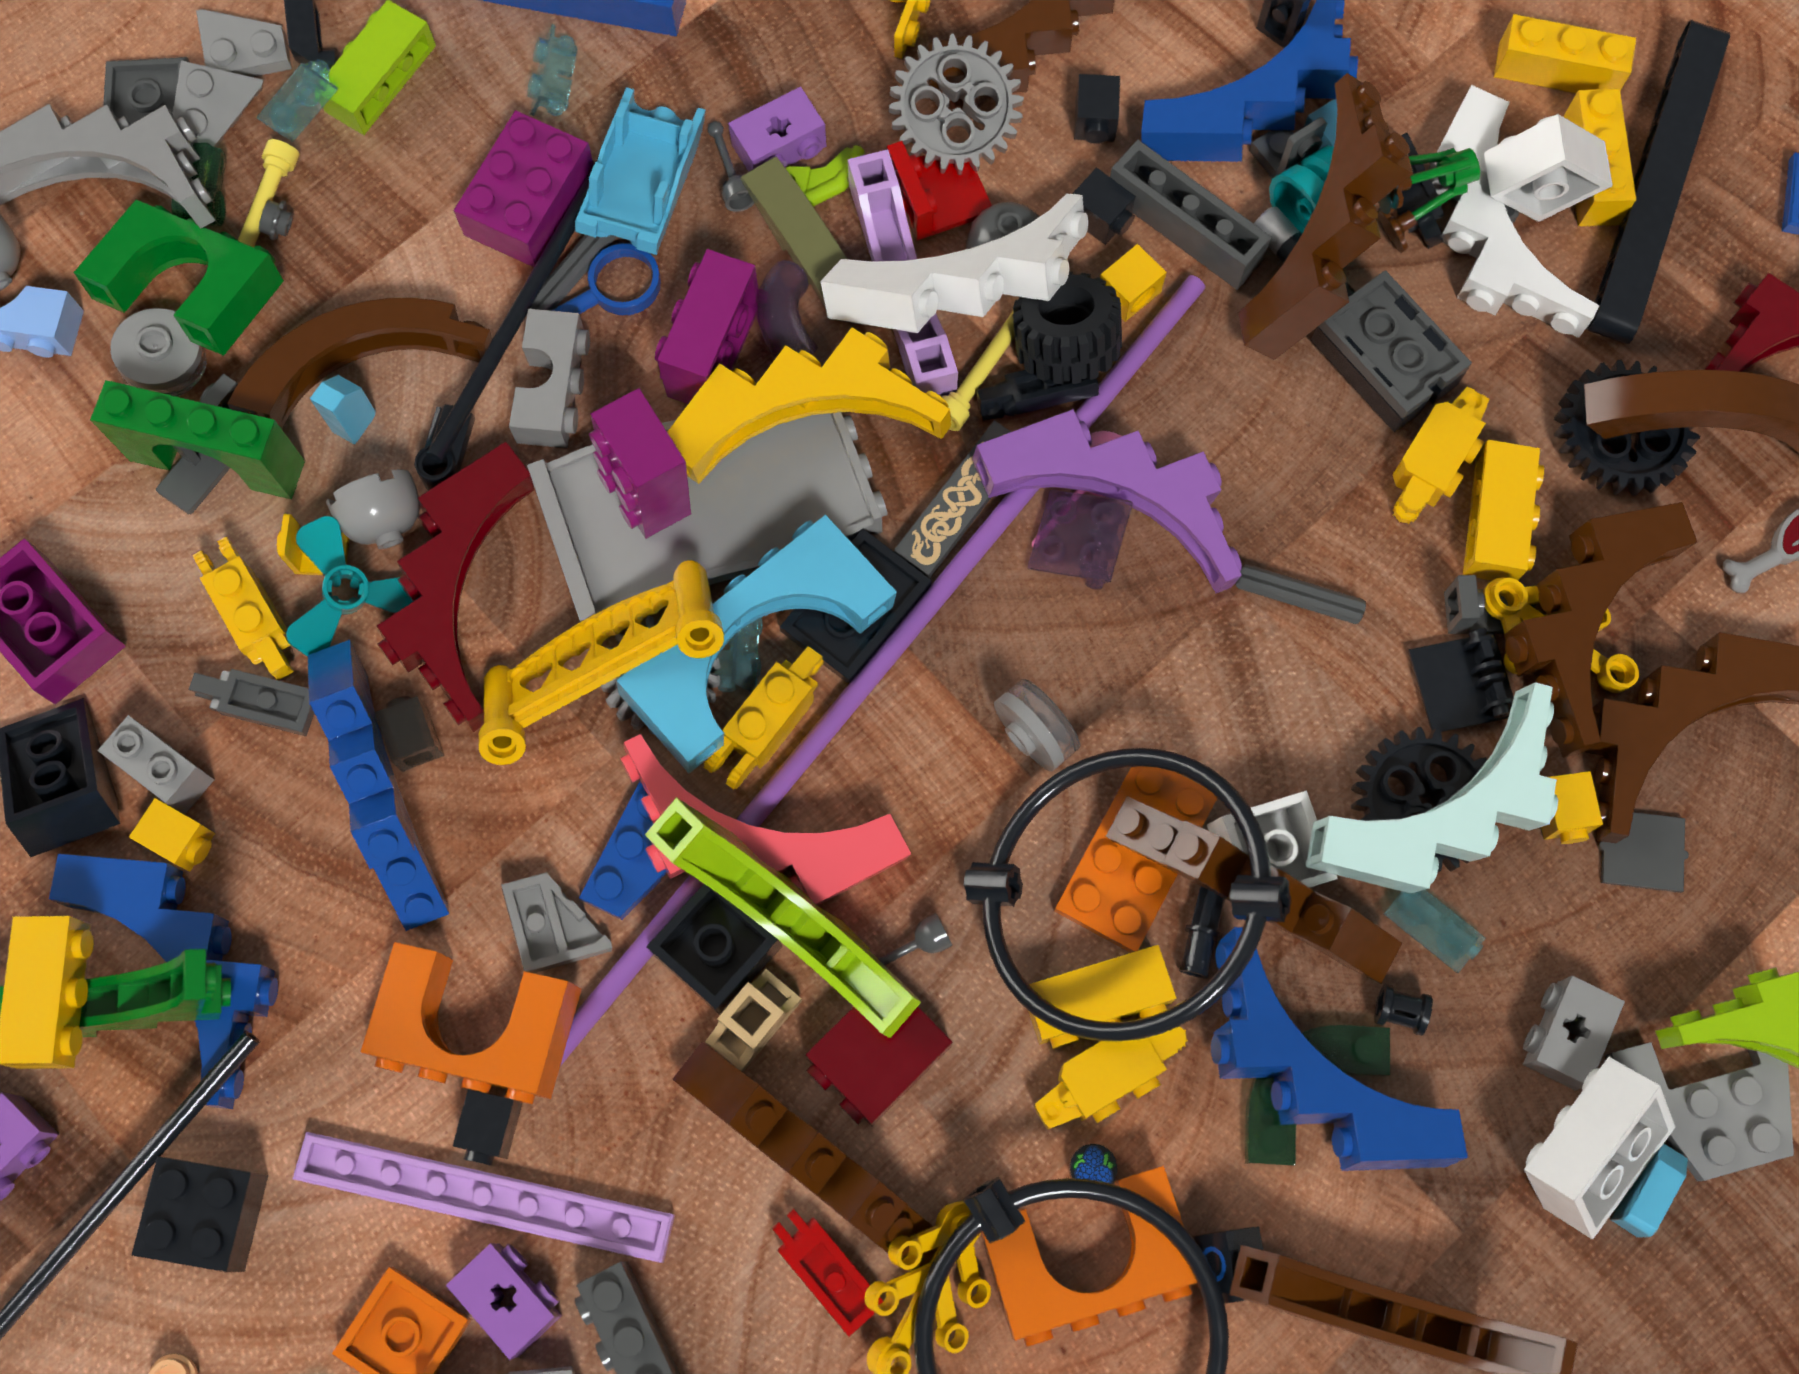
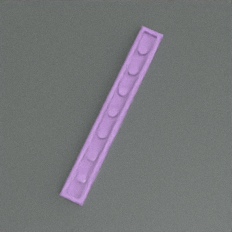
M310 1132L305 1134L293 1179L660 1263H664L675 1217L674 1214Z

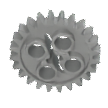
M951 34L948 46L943 47L939 39L935 37L933 38V51L929 52L920 44L917 48L918 61L909 56L905 57L904 64L909 72L897 70L895 73V79L903 86L890 87V96L900 100L889 104V113L900 115V117L892 122V130H905L899 141H903L904 145L911 142L914 144L910 155L915 154L916 157L921 153L926 155L925 168H928L934 160L940 161V173L944 174L949 163L955 165L957 174L961 175L964 163L969 162L972 169L976 172L980 166L979 158L983 157L989 164H993L995 160L993 149L995 148L999 152L1005 153L1008 145L1003 137L1015 139L1018 131L1009 123H1021L1023 114L1012 109L1021 106L1024 101L1023 96L1012 94L1020 87L1021 81L1020 79H1007L1014 66L1012 64L1002 67L998 65L1002 56L1000 50L991 57L986 54L988 48L987 41H984L978 49L972 48V36L968 35L964 45L961 46L957 44L955 35ZM956 67L963 71L965 79L960 83H950L943 76V72L948 68ZM930 79L934 80L942 93L933 86H929L927 81ZM980 95H988L994 99L996 108L988 112L981 111L976 107L974 100ZM928 98L935 101L938 110L931 115H923L916 109L915 105L920 99ZM960 98L964 101L962 110L958 107L953 111L948 109L950 100L956 102ZM968 116L976 122L982 123L985 129L978 130ZM953 126H961L966 129L969 138L965 142L954 143L948 138L946 132Z

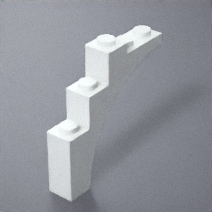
M1471 85L1437 151L1438 153L1454 148L1458 152L1471 148L1475 152L1480 166L1479 180L1467 184V193L1452 198L1459 202L1442 233L1443 243L1449 245L1452 250L1461 254H1469L1476 258L1457 298L1466 302L1474 310L1488 312L1492 315H1496L1504 303L1511 306L1521 315L1532 316L1550 324L1560 333L1571 334L1579 338L1593 320L1599 305L1571 290L1544 268L1523 243L1507 214L1505 204L1490 196L1484 152L1498 145L1500 126L1509 102ZM1438 162L1431 163L1429 169L1436 168ZM1438 177L1430 179L1438 195L1450 189V186L1442 187Z
M1067 193L1049 211L1030 224L1002 238L971 249L936 257L906 261L871 262L841 259L821 280L827 317L918 333L928 320L935 315L937 310L984 317L995 302L1000 300L1002 294L1050 301L1060 286L1066 283L1069 275V262L1067 258L1078 241L1084 238L1088 229V215L1084 213L1082 195Z

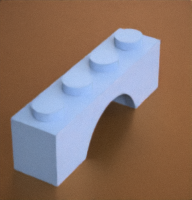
M25 286L14 300L0 307V351L11 352L13 348L28 350L35 355L47 358L53 357L54 354L71 356L84 310L68 291Z

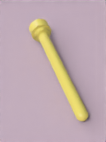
M269 139L262 153L263 167L266 170L238 238L239 242L251 247L255 246L260 234L259 223L268 200H273L281 177L287 176L288 172L294 170L300 156L297 149L283 141Z
M1013 311L956 392H950L948 396H942L948 403V408H950L952 426L949 430L959 431L970 416L968 411L971 407L969 401L1015 338Z

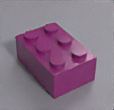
M515 110L453 210L463 235L534 267L594 164L588 142Z
M709 249L706 250L701 263L695 262L692 266L688 278V287L690 288L685 299H679L676 302L671 318L673 326L668 337H661L655 351V360L659 365L660 379L663 380L667 397L686 404L690 403L719 363L733 371L761 306L755 265Z
M640 388L590 413L594 431L589 433V437L596 449L593 455L600 468L597 470L598 476L609 494L616 491L622 503L619 505V509L631 529L638 526L645 539L691 515L686 461Z
M24 538L0 557V652L35 692L56 705L124 649L126 645L50 559Z

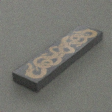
M995 420L893 551L929 579L991 499L986 493L972 458L978 444L1011 432Z

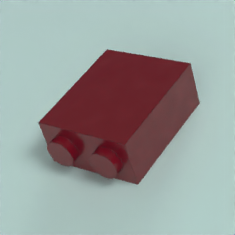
M918 1006L891 1038L883 1035L853 1007L805 1054L807 1060L812 1064L806 1071L825 1091L832 1085L845 1098L839 1106L856 1124L859 1125L865 1119L873 1126L952 1047L953 1042Z

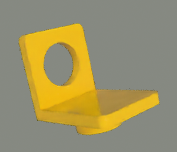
M283 514L281 531H279L277 536L278 555L295 574L323 575L296 543V534L301 525L292 514ZM341 533L345 561L347 562L350 539L344 533Z

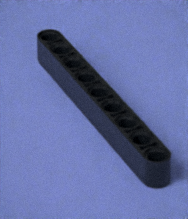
M1689 20L1680 36L1633 180L1636 201L1618 227L1594 302L1599 307L1593 320L1588 325L1587 331L1630 344L1640 326L1727 49L1730 32Z

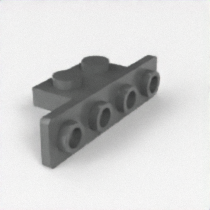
M222 374L216 383L209 385L204 390L200 402L230 409L227 403L238 385L237 382ZM173 446L182 458L157 486L156 491L173 505L191 515L228 472L230 467L202 453Z

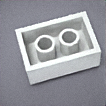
M1611 1057L1607 1058L1600 1069L1595 1068L1588 1074L1583 1083L1582 1093L1572 1106L1567 1105L1560 1111L1554 1123V1130L1544 1143L1540 1142L1532 1148L1526 1159L1524 1171L1545 1210L1592 1240L1676 1128L1661 1086Z

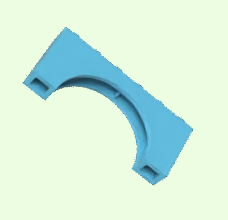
M826 514L815 523L812 520L805 522L793 534V541L781 550L778 547L771 549L760 559L758 563L759 568L747 577L744 574L737 576L724 589L725 595L713 603L714 613L720 618L724 633V643L718 652L706 658H692L685 655L676 645L663 653L661 652L656 657L641 663L632 670L621 674L620 678L616 680L618 694L688 773H691L724 746V732L716 723L708 704L706 695L707 683L717 656L728 641L742 628L771 613L790 609H810L834 615L844 620L861 634L893 607L897 593L895 589Z

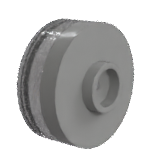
M162 308L139 311L125 319L114 332L110 346L111 357L126 385L178 397L191 390L202 378L207 361L205 349L200 345L190 342L174 317L175 311Z
M1021 679L994 702L996 713L1005 726V731L1010 740L1023 754L1030 756L1044 769L1054 771L1080 749L1079 738L1065 715L1032 682Z

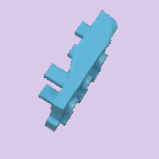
M626 87L602 144L598 160L595 162L589 176V189L575 220V232L595 238L596 236L608 237L613 235L630 240L637 250L657 255L698 148L704 124L705 109L697 108L693 121L688 119L684 121L667 107L661 106L651 111L642 109L635 102L634 89Z

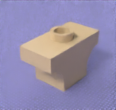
M765 969L751 984L747 982L717 1018V1026L705 1042L728 1062L744 1072L802 1002V998Z

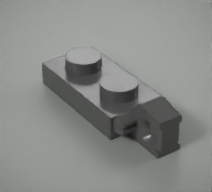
M230 669V672L222 671L220 679L194 673L189 686V690L195 692V696L211 700L209 708L219 712L221 715L302 736H307L314 716V711L309 704V688L235 669Z

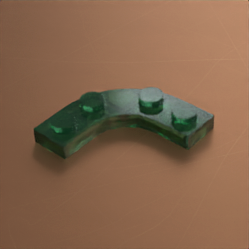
M1328 1025L1302 1032L1303 1036L1327 1060L1345 1074L1382 1077L1390 1075V1028ZM1254 1078L1246 1104L1245 1164L1296 1166V1124L1280 1125L1279 1113L1273 1107L1271 1100V1088L1274 1079Z

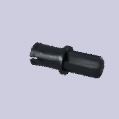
M1202 886L1199 888L1192 922L1185 927V931L1189 935L1179 972L1197 978L1208 979V970L1215 942L1222 937L1218 929L1225 898Z

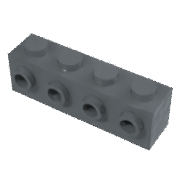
M1137 140L1111 168L1110 178L1136 196L1133 214L1236 290L1242 286L1263 262L1271 240L1270 235L1141 141Z
M620 1261L576 1285L580 1296L575 1298L577 1309L587 1326L594 1323L601 1339L600 1342L595 1344L596 1350L607 1371L614 1369L616 1374H680L628 1261Z

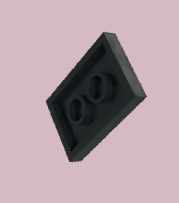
M862 529L851 543L897 592L893 607L861 634L844 620L834 615L810 609H794L780 625V632L805 650L809 646L822 655L823 665L847 684L852 681L927 591L932 580L865 529Z

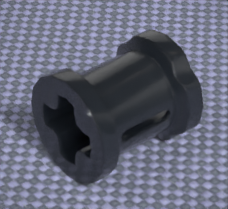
M1384 983L1377 998L1374 1022L1382 1026L1389 1022L1412 1028L1414 1034L1423 1036L1427 1030L1432 1013V996L1425 993L1420 997L1395 991L1393 985Z

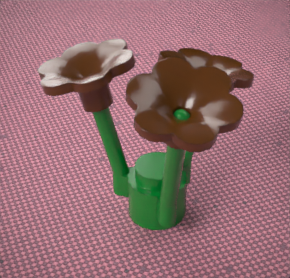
M1451 148L1438 153L1409 156L1411 165L1438 163L1436 168L1412 174L1377 202L1380 205L1377 211L1378 218L1383 224L1386 235L1400 253L1408 249L1405 231L1417 225L1416 220L1453 197L1467 193V184L1479 180L1480 166L1477 156L1471 148L1458 152ZM1438 177L1442 187L1450 186V189L1413 212L1407 210L1398 217L1390 215L1395 209L1402 207L1404 201L1402 191L1410 189L1412 184Z

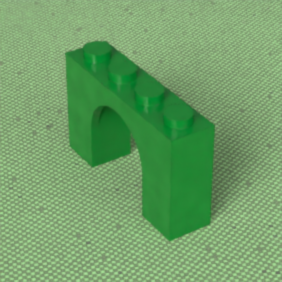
M135 200L73 272L91 299L125 313L148 284L161 272L185 263L207 265L203 279L174 313V317L190 342L223 356L284 282L275 266V258L263 247L258 245L251 247L241 243L226 232L219 234L205 227L200 229L192 218L185 220L173 215L160 205L153 207L139 200Z
M108 380L104 382L90 421L131 462L170 471L177 454L173 446L183 447L207 455L227 465L253 491L291 500L305 464L304 458L274 419Z

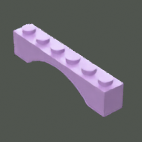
M888 149L847 159L849 188L872 262L917 259L899 182ZM936 313L918 333L893 329L906 374L911 379L912 385L924 393L933 391L941 397L944 395L948 396L950 392H956L958 370L947 335Z

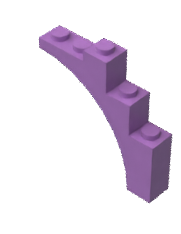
M1073 409L976 446L972 461L989 498L1021 489L1048 487L1090 491L1121 501L1142 512L1176 537L1198 562L1215 593L1231 588L1242 576L1240 572L1242 569L1240 557L1234 547L1228 546L1222 533L1224 525L1221 515L1216 508L1210 507V504L1213 503L1221 492L1222 482L1217 467L1214 463L1208 462L1204 451L1156 469L1157 460L1155 452L1149 442L1143 441L1139 430L1090 448L1092 445L1090 431L1084 421H1078Z

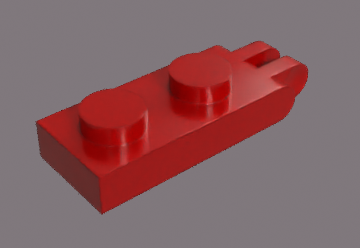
M793 1209L787 1214V1217L798 1229L793 1236L789 1234L780 1222L772 1227L773 1231L784 1243L777 1251L847 1336L850 1337L876 1313L869 1309L865 1303V1293L870 1284L814 1217L806 1223L796 1210ZM881 1297L878 1299V1305L884 1301Z

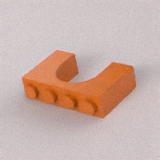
M394 942L361 1053L376 1057L375 1067L397 1073H402L404 1065L420 1068L417 1077L445 1084L448 1075L463 1078L462 1088L487 1094L490 1092L491 1085L507 1089L505 1098L533 1105L535 1096L551 1099L582 989L566 980L524 971L509 1024L501 1037L493 1045L481 1052L471 1055H456L443 1041L438 1026L439 1007L453 959L437 951Z
M1164 1166L1113 1182L1114 1185L1129 1189L1154 1202L1183 1226ZM1123 1208L1122 1211L1130 1234L1128 1262L1123 1272L1113 1283L1094 1292L1082 1293L1072 1291L1059 1284L1049 1274L1042 1262L1026 1209L1020 1211L1025 1222L1015 1232L1002 1240L989 1244L984 1233L981 1232L1012 1339L1016 1341L1024 1338L1026 1347L1053 1339L1054 1336L1051 1329L1069 1323L1072 1332L1100 1324L1098 1314L1113 1309L1117 1310L1118 1317L1146 1309L1144 1299L1162 1294L1164 1302L1186 1297L1192 1294L1190 1285L1197 1283V1280L1185 1259L1166 1236L1147 1221Z

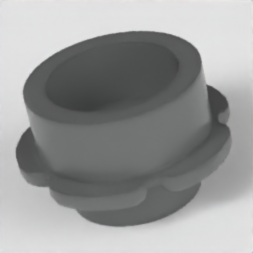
M268 200L263 209L259 223V232L270 235V240L272 241L277 239L279 235L286 237L290 231L294 214L287 211V202L282 200L279 204Z

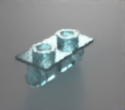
M554 24L551 25L545 39L538 38L533 54V62L539 63L537 74H531L526 94L527 97L533 99L530 115L533 116L539 106L547 108V112L551 115L560 116L568 108L572 81L559 77L557 74L572 77L578 49L574 45L575 41L569 36L554 37L556 28Z
M317 59L315 62L310 61L306 65L301 63L259 113L257 119L291 142H294L338 90V87L329 82V66L320 59Z
M762 617L737 632L727 643L730 644V650H722L717 656L721 668L715 671V674L721 678L720 685L718 686L719 691L733 692L736 690L737 684L752 693L757 687V678L761 673L758 643L759 635L763 629Z
M1426 890L1415 893L1401 891L1384 913L1386 917L1457 974L1469 959L1472 960L1483 948L1482 942L1486 939Z

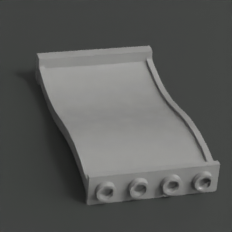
M842 412L810 415L779 424L748 439L724 457L700 484L687 477L691 515L645 539L638 526L633 529L628 526L619 509V505L622 503L616 491L609 494L602 484L597 470L600 468L593 455V452L596 451L593 444L548 463L542 459L527 464L580 622L622 600L674 580L675 570L684 561L693 560L702 565L707 572L709 585L734 579L741 574L745 576L750 575L759 568L758 563L767 552L775 547H778L780 550L793 541L792 536L801 525L809 520L815 523L825 514L850 541L862 529H865L868 533L873 532L874 535L882 533V517L888 515L881 492L879 490L872 492L868 478L873 477L872 470L866 454H858L853 441L858 440V435L851 416L843 417ZM676 420L664 422L662 425L668 431Z

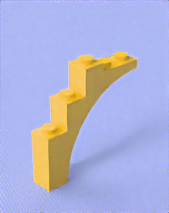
M852 327L822 367L821 363L810 353L804 350L797 353L788 346L782 349L757 384L744 371L735 368L732 372L719 363L667 433L686 461L687 477L700 484L724 457L748 439L779 424L810 415L839 412L881 415L912 424L940 439L944 437L952 425L949 405L940 395L933 391L924 393L912 385L911 379L906 374L896 368H892L889 371L890 361L886 344L876 335L870 332H866L864 335Z

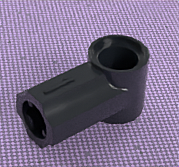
M444 404V406L436 408L425 447L415 457L414 466L428 491L459 472L463 463L475 422V417L472 413L469 414L442 463H436L426 456L427 451L454 405ZM441 466L447 467L443 473L431 475L436 468Z

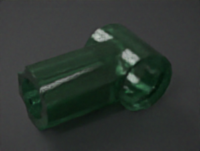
M195 142L193 147L200 159L192 163L198 174L191 178L193 180L199 178L213 200L207 206L215 221L207 226L221 227L226 217V205L222 193L226 155L222 149L211 146L209 143ZM171 200L173 215L185 220L192 218L185 208L175 200Z

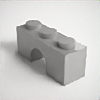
M528 309L522 343L523 352L529 366L548 368L552 370V374L549 380L539 387H515L509 428L517 444L568 448L570 433L575 434L577 431L578 409L574 408L576 394H582L584 388V370L580 369L582 355L587 356L590 348L589 330H584L579 313Z

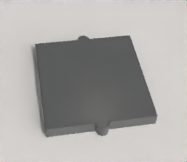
M1634 812L1630 836L1616 844L1604 841L1598 844V849L1602 851L1601 883L1678 893L1684 892V860L1689 857V853L1685 851V818Z

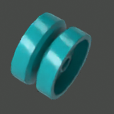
M1326 145L1304 158L1301 165L1296 164L1272 178L1269 187L1272 207H1278L1302 234L1318 203L1327 178L1334 149L1332 146Z

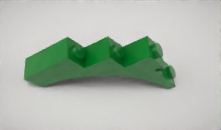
M185 949L180 956L160 965L117 975L85 979L88 984V997L84 1006L81 1007L79 1028L82 1031V1037H96V1031L152 1029L157 1028L158 1022L219 1020L221 1007H228L231 1003V978H221L222 965L206 963V949ZM0 986V1015L4 986Z

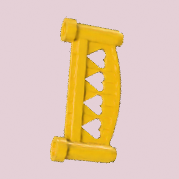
M684 561L675 570L674 580L629 597L588 617L542 646L513 669L504 665L490 668L483 680L484 725L480 728L478 734L480 755L486 761L495 765H508L518 761L526 749L525 727L676 645L685 655L692 658H706L718 652L724 643L722 622L713 610L705 568L696 561ZM667 606L657 625L648 628L640 624L645 617L656 614L660 609ZM628 627L618 646L611 650L601 646L608 637L618 635L623 629ZM589 649L580 667L573 671L563 667L567 660L579 656ZM551 669L540 689L532 692L525 688L530 680L543 676L545 672Z

